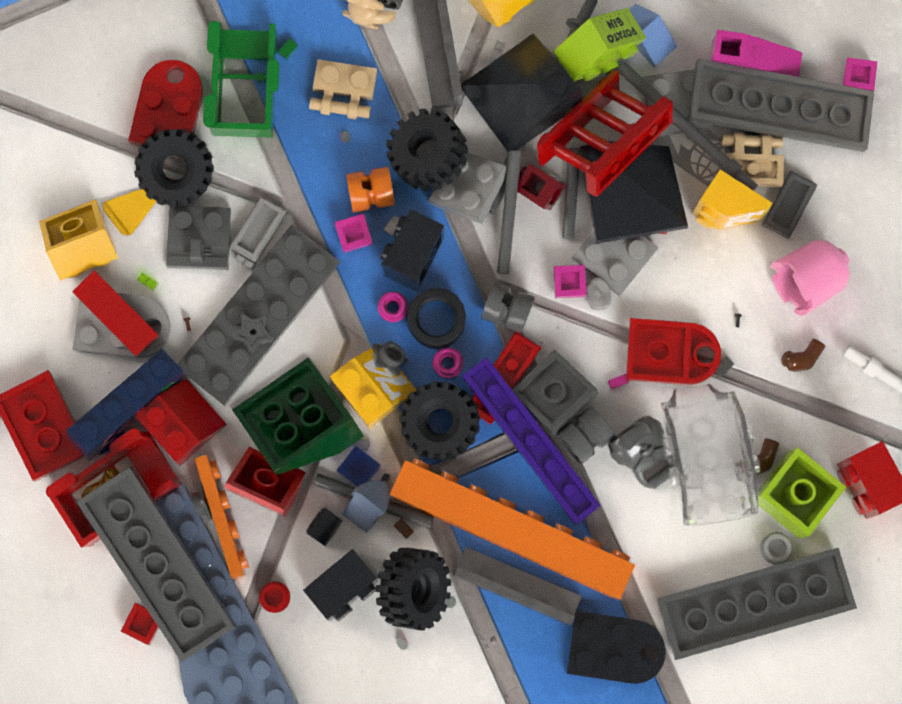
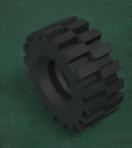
M424 108L419 109V115L417 116L413 111L408 113L409 119L406 122L402 118L397 122L400 126L398 130L392 128L390 135L393 137V140H387L386 146L390 151L386 152L391 162L390 165L401 179L414 189H418L419 186L423 191H429L430 185L435 190L441 189V182L445 181L447 185L452 183L453 181L450 177L453 174L459 176L462 172L459 165H466L467 159L463 154H468V147L465 144L467 140L455 122L444 112L440 114L437 109L431 108L429 114ZM431 139L436 141V147L430 155L423 158L417 157L416 151L423 142Z
M168 129L150 136L140 146L138 156L134 162L136 164L135 178L137 177L139 180L138 186L140 189L146 192V196L150 200L154 199L157 201V204L162 206L169 205V207L190 204L203 195L211 184L214 165L212 164L213 156L208 151L206 143L201 141L194 133H189L182 129ZM173 155L181 157L187 166L185 175L177 180L168 178L163 171L164 161Z
M434 381L417 387L418 390L411 392L407 396L409 399L406 403H403L401 408L403 413L399 418V422L402 423V429L400 430L402 436H405L408 446L412 447L417 454L434 460L453 459L465 453L467 448L475 442V436L479 433L480 415L475 401L472 400L465 390L444 381ZM437 409H445L452 416V426L445 433H435L429 426V416Z
M408 547L399 548L398 552L393 551L389 554L391 560L383 562L382 566L385 570L384 572L379 571L377 578L381 579L380 585H376L375 592H380V597L376 598V604L382 606L379 613L381 616L386 617L385 621L388 624H393L392 626L420 631L425 630V628L430 629L434 627L433 621L439 622L442 618L440 611L445 612L448 607L444 603L445 599H450L451 595L450 592H447V586H451V579L446 577L450 573L449 568L443 566L446 561L443 557H438L439 554L437 552Z

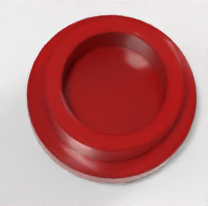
M269 582L260 590L259 602L268 612H282L290 603V591L281 582Z

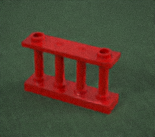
M613 70L606 78H602L596 87L557 125L540 137L537 143L538 162L544 166L554 156H557L585 173L587 192L598 197L673 123V101L662 96L654 105L648 106L620 90L619 72ZM613 100L642 117L636 123L628 124L603 109ZM594 118L621 133L622 136L616 142L610 143L584 127ZM573 137H576L604 154L597 161L590 162L564 146Z

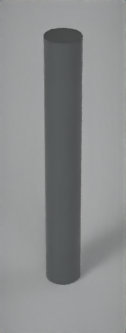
M569 148L571 151L580 155L579 148ZM569 163L567 165V186L562 238L574 239L579 169Z

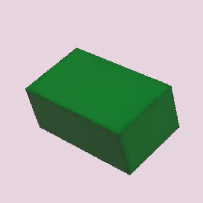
M289 38L280 48L278 54L287 60L297 49L298 44Z

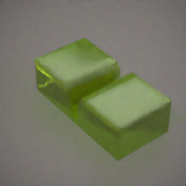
M143 272L137 279L152 291L158 285L155 280Z

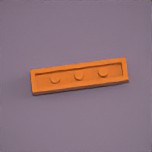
M207 455L194 458L231 579L236 580L245 577L244 569L249 568V563L244 549L239 551L235 539L240 538V534L235 520L229 521L226 509L231 508L226 490L220 491L217 479L222 478L216 460L211 461Z

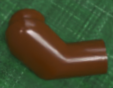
M813 338L804 352H785L782 355L781 364L792 372L809 370L814 366L826 346L821 341Z
M765 438L759 455L741 459L739 463L740 471L747 473L748 476L755 477L770 470L780 443Z

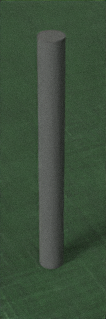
M509 150L497 273L509 274L521 151Z
M319 473L314 481L315 486L350 499L353 498L352 492L356 488ZM389 500L386 513L423 527L431 528L434 517Z

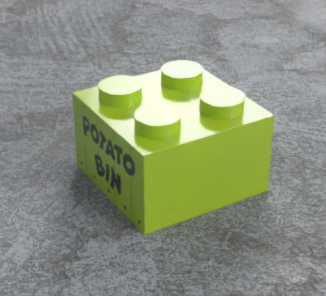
M624 8L589 18L553 52L573 81L583 78L585 81H589L600 73L606 76L613 70H617L622 59H627L639 51L637 46L646 39V36L629 8Z
M796 447L785 453L752 496L751 500L800 539L812 534L846 489V486Z

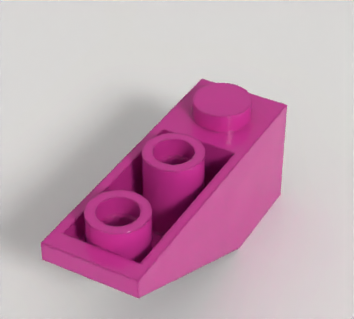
M717 29L712 40L710 61L796 77L800 75L802 52L749 34Z

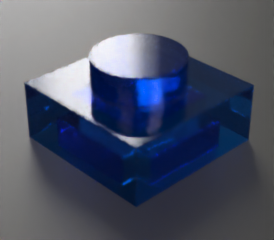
M355 446L336 471L358 487L363 483L370 482L381 465Z

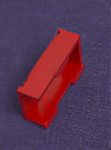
M135 428L129 430L110 444L111 452L77 475L73 473L65 474L46 488V495L54 504L81 548L93 546L94 543L100 540V537L72 494L109 468L115 476L120 474L115 464L125 457H129L155 501L182 484L149 432L139 431Z

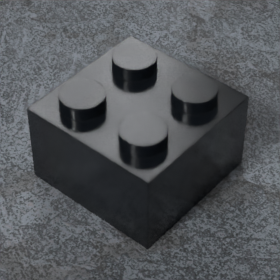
M410 209L407 217L403 215L400 217L394 230L396 233L395 241L393 244L387 243L380 259L383 260L381 266H383L385 277L418 292L444 240V225Z
M351 549L303 589V591L328 621H332L335 618L339 622L353 611L350 605L355 600L360 598L362 601H365L375 592L376 587L374 585L379 580L357 553Z

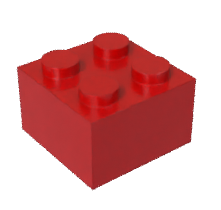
M883 441L837 463L839 468L837 470L838 478L842 484L851 490L854 496L851 499L852 504L859 515L863 514L868 519L902 504V475Z

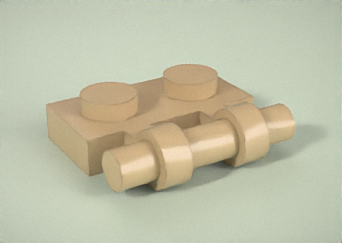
M318 59L313 91L324 93L323 99L311 97L309 109L321 111L323 115L330 116L331 113L348 115V119L357 120V117L369 119L371 107L360 105L361 99L373 101L378 73L377 68ZM334 95L351 97L350 103L333 101Z
M744 132L721 135V146L733 148V153L724 154L730 159L734 158L743 166L741 170L757 183L758 187L781 188L783 186L784 155H772V148L782 149L783 137L762 133L760 136L744 135ZM744 147L759 148L760 154H745Z

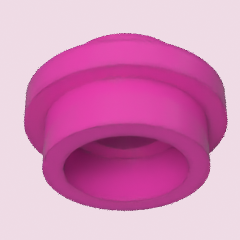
M398 292L385 293L378 302L379 315L387 322L401 321L408 313L407 299ZM390 303H397L399 309L397 312L391 313L388 311L387 306Z
M442 348L434 355L433 368L442 378H454L463 369V357L454 348ZM446 358L454 361V366L450 369H446L442 365L443 360Z

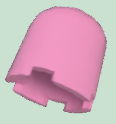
M815 240L773 262L771 268L776 270V274L771 278L782 300L785 303L790 300L797 307L794 312L803 316L841 292L847 286L850 277L849 258L844 250L838 249L829 241Z

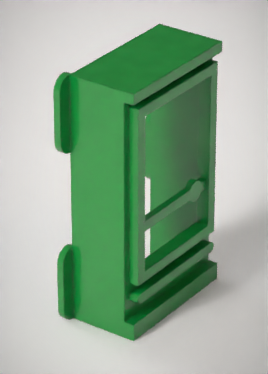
M211 21L208 24L207 50L213 54L211 94L207 95L204 99L203 123L207 128H210L213 136L273 138L275 92L279 88L280 69L279 62L276 60L278 39L276 24L269 23V31L223 30L221 22ZM224 59L268 60L267 75L263 73H258L257 75L223 74ZM223 79L257 80L258 82L266 80L265 124L221 122Z

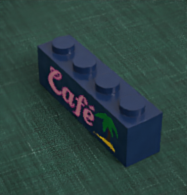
M163 349L159 350L66 430L68 439L88 461L92 460L138 419L135 415L154 398L183 381V370Z

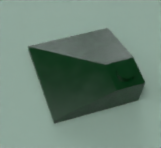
M309 357L232 409L276 475L337 455L364 437L353 417Z

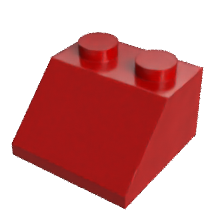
M187 379L159 394L135 415L140 423L180 466L227 426L224 420Z
M249 446L226 481L224 488L286 517L297 499L306 472L296 468L276 475L262 453Z

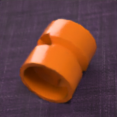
M388 166L371 169L368 175L363 171L346 174L353 213L370 210L372 205H376L378 208L395 206Z

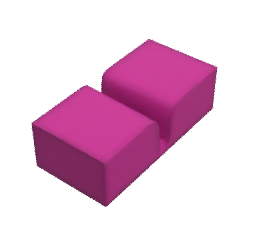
M626 374L608 381L611 390L629 383V381L625 380Z

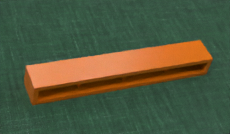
M415 458L412 463L405 460L390 492V497L617 601L621 599L635 567V564L629 562L631 557L615 549H613L612 554L600 549L602 544L594 539L585 536L582 541L571 536L573 530L556 523L555 527H551L543 523L545 518L537 513L527 510L525 515L514 510L516 504L499 497L496 502L486 497L487 491L470 484L468 489L457 484L459 478L442 471L439 476L429 471L431 466Z

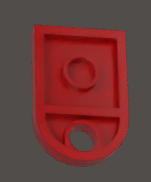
M165 60L155 64L148 70L143 78L128 138L130 144L141 146L150 136L168 129H182L189 133L195 132L203 98V86L198 73L193 67L183 61ZM178 69L184 72V78L179 83L168 81V74L172 70Z
M630 318L626 381L697 385L709 379L717 370L721 360V347L713 332L705 326L689 322ZM701 347L709 348L713 353L712 362L707 364L700 362L696 355L697 350Z

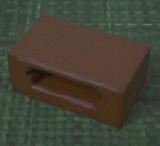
M402 518L393 525L405 539L414 533Z

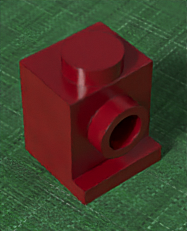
M529 163L528 167L524 166L519 172L517 192L541 208L552 210L567 184L537 165ZM542 180L545 185L539 192L536 189V184Z

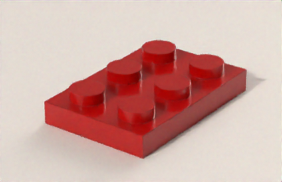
M49 370L0 394V416L32 481L36 482L84 457L68 439L66 430L75 423V420Z

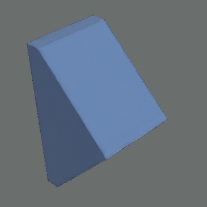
M634 4L629 10L646 36V39L637 47L639 52L656 67L677 45L660 15Z

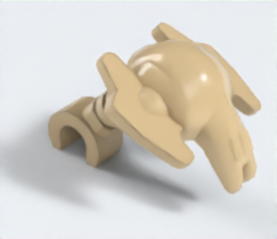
M346 0L349 2L348 11L343 10L342 15L352 20L354 24L375 30L379 29L378 24L393 22L397 14L395 11H380L384 10V4L377 0Z

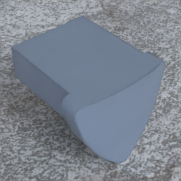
M370 481L356 487L352 492L353 498L342 514L366 533L373 527L379 516H383L387 510L390 495L386 481Z

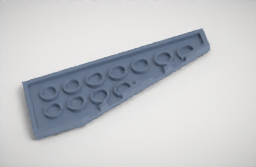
M181 482L180 486L174 488L155 502L237 625L235 629L183 662L179 659L183 692L188 703L298 704L235 581L231 579L229 570L201 517H198L191 496L184 483Z

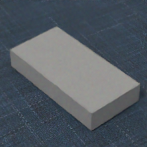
M260 196L229 248L257 264L288 212Z

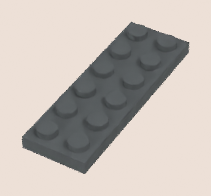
M698 59L695 63L688 120L865 152L868 149L874 91Z
M291 224L177 364L183 370V374L226 406L339 266L340 261ZM243 314L253 320L264 315L268 317L266 330L273 337V341L258 345L254 353L249 352L245 342L233 339V335L241 328V315ZM251 330L250 334L255 335L256 330Z
M132 466L76 501L181 662L235 629L237 625Z
M839 548L657 599L674 660L857 609Z

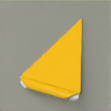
M139 189L104 202L103 211L123 236L130 237L157 201L154 199L150 200L146 196V192L143 189Z

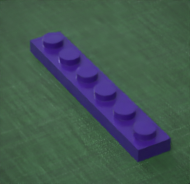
M487 357L461 376L574 525L580 523L601 506Z

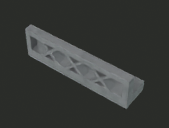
M414 0L432 109L462 106L463 94L446 0Z
M468 547L465 548L454 574L456 578L567 625H572L575 618L574 614L582 597Z

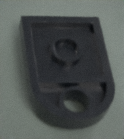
M581 611L575 612L567 674L637 684L652 679L661 670L666 657V648L661 634L652 625L635 619ZM645 645H653L657 648L658 658L654 663L649 664L641 659L640 652Z

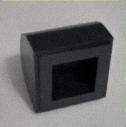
M321 508L306 529V534L326 547L343 520L328 509Z

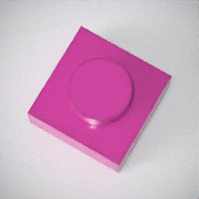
M847 57L842 85L874 91L878 61Z
M364 213L334 222L343 253L373 245Z
M585 265L554 266L555 299L585 298Z

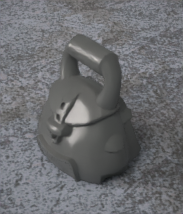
M643 416L617 434L608 443L611 458L617 464L625 465L631 469L639 483L646 488L656 489L675 474L676 463L672 454L665 447L664 429L661 422L657 419ZM661 459L668 463L653 476L646 479L645 471L654 467Z

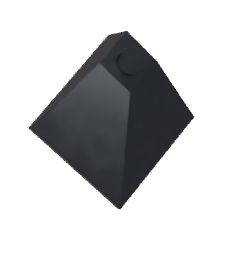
M534 34L528 36L461 84L462 91L508 153L509 150L517 151L564 118L583 100L580 88Z
M590 145L580 146V156L590 162L597 161L604 154ZM649 145L598 197L587 192L586 176L581 171L597 244L688 229L669 146Z

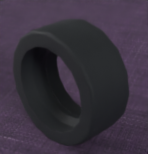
M432 288L422 291L413 299L409 306L407 321L410 333L417 342L429 348L440 349L450 346L459 339L464 331L466 313L463 303L456 294L447 289ZM435 300L448 304L455 315L453 327L449 332L441 336H432L424 332L418 320L422 307L428 302Z

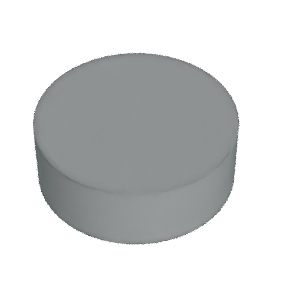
M780 532L766 535L760 544L762 557L772 564H780L787 561L793 551L790 538Z

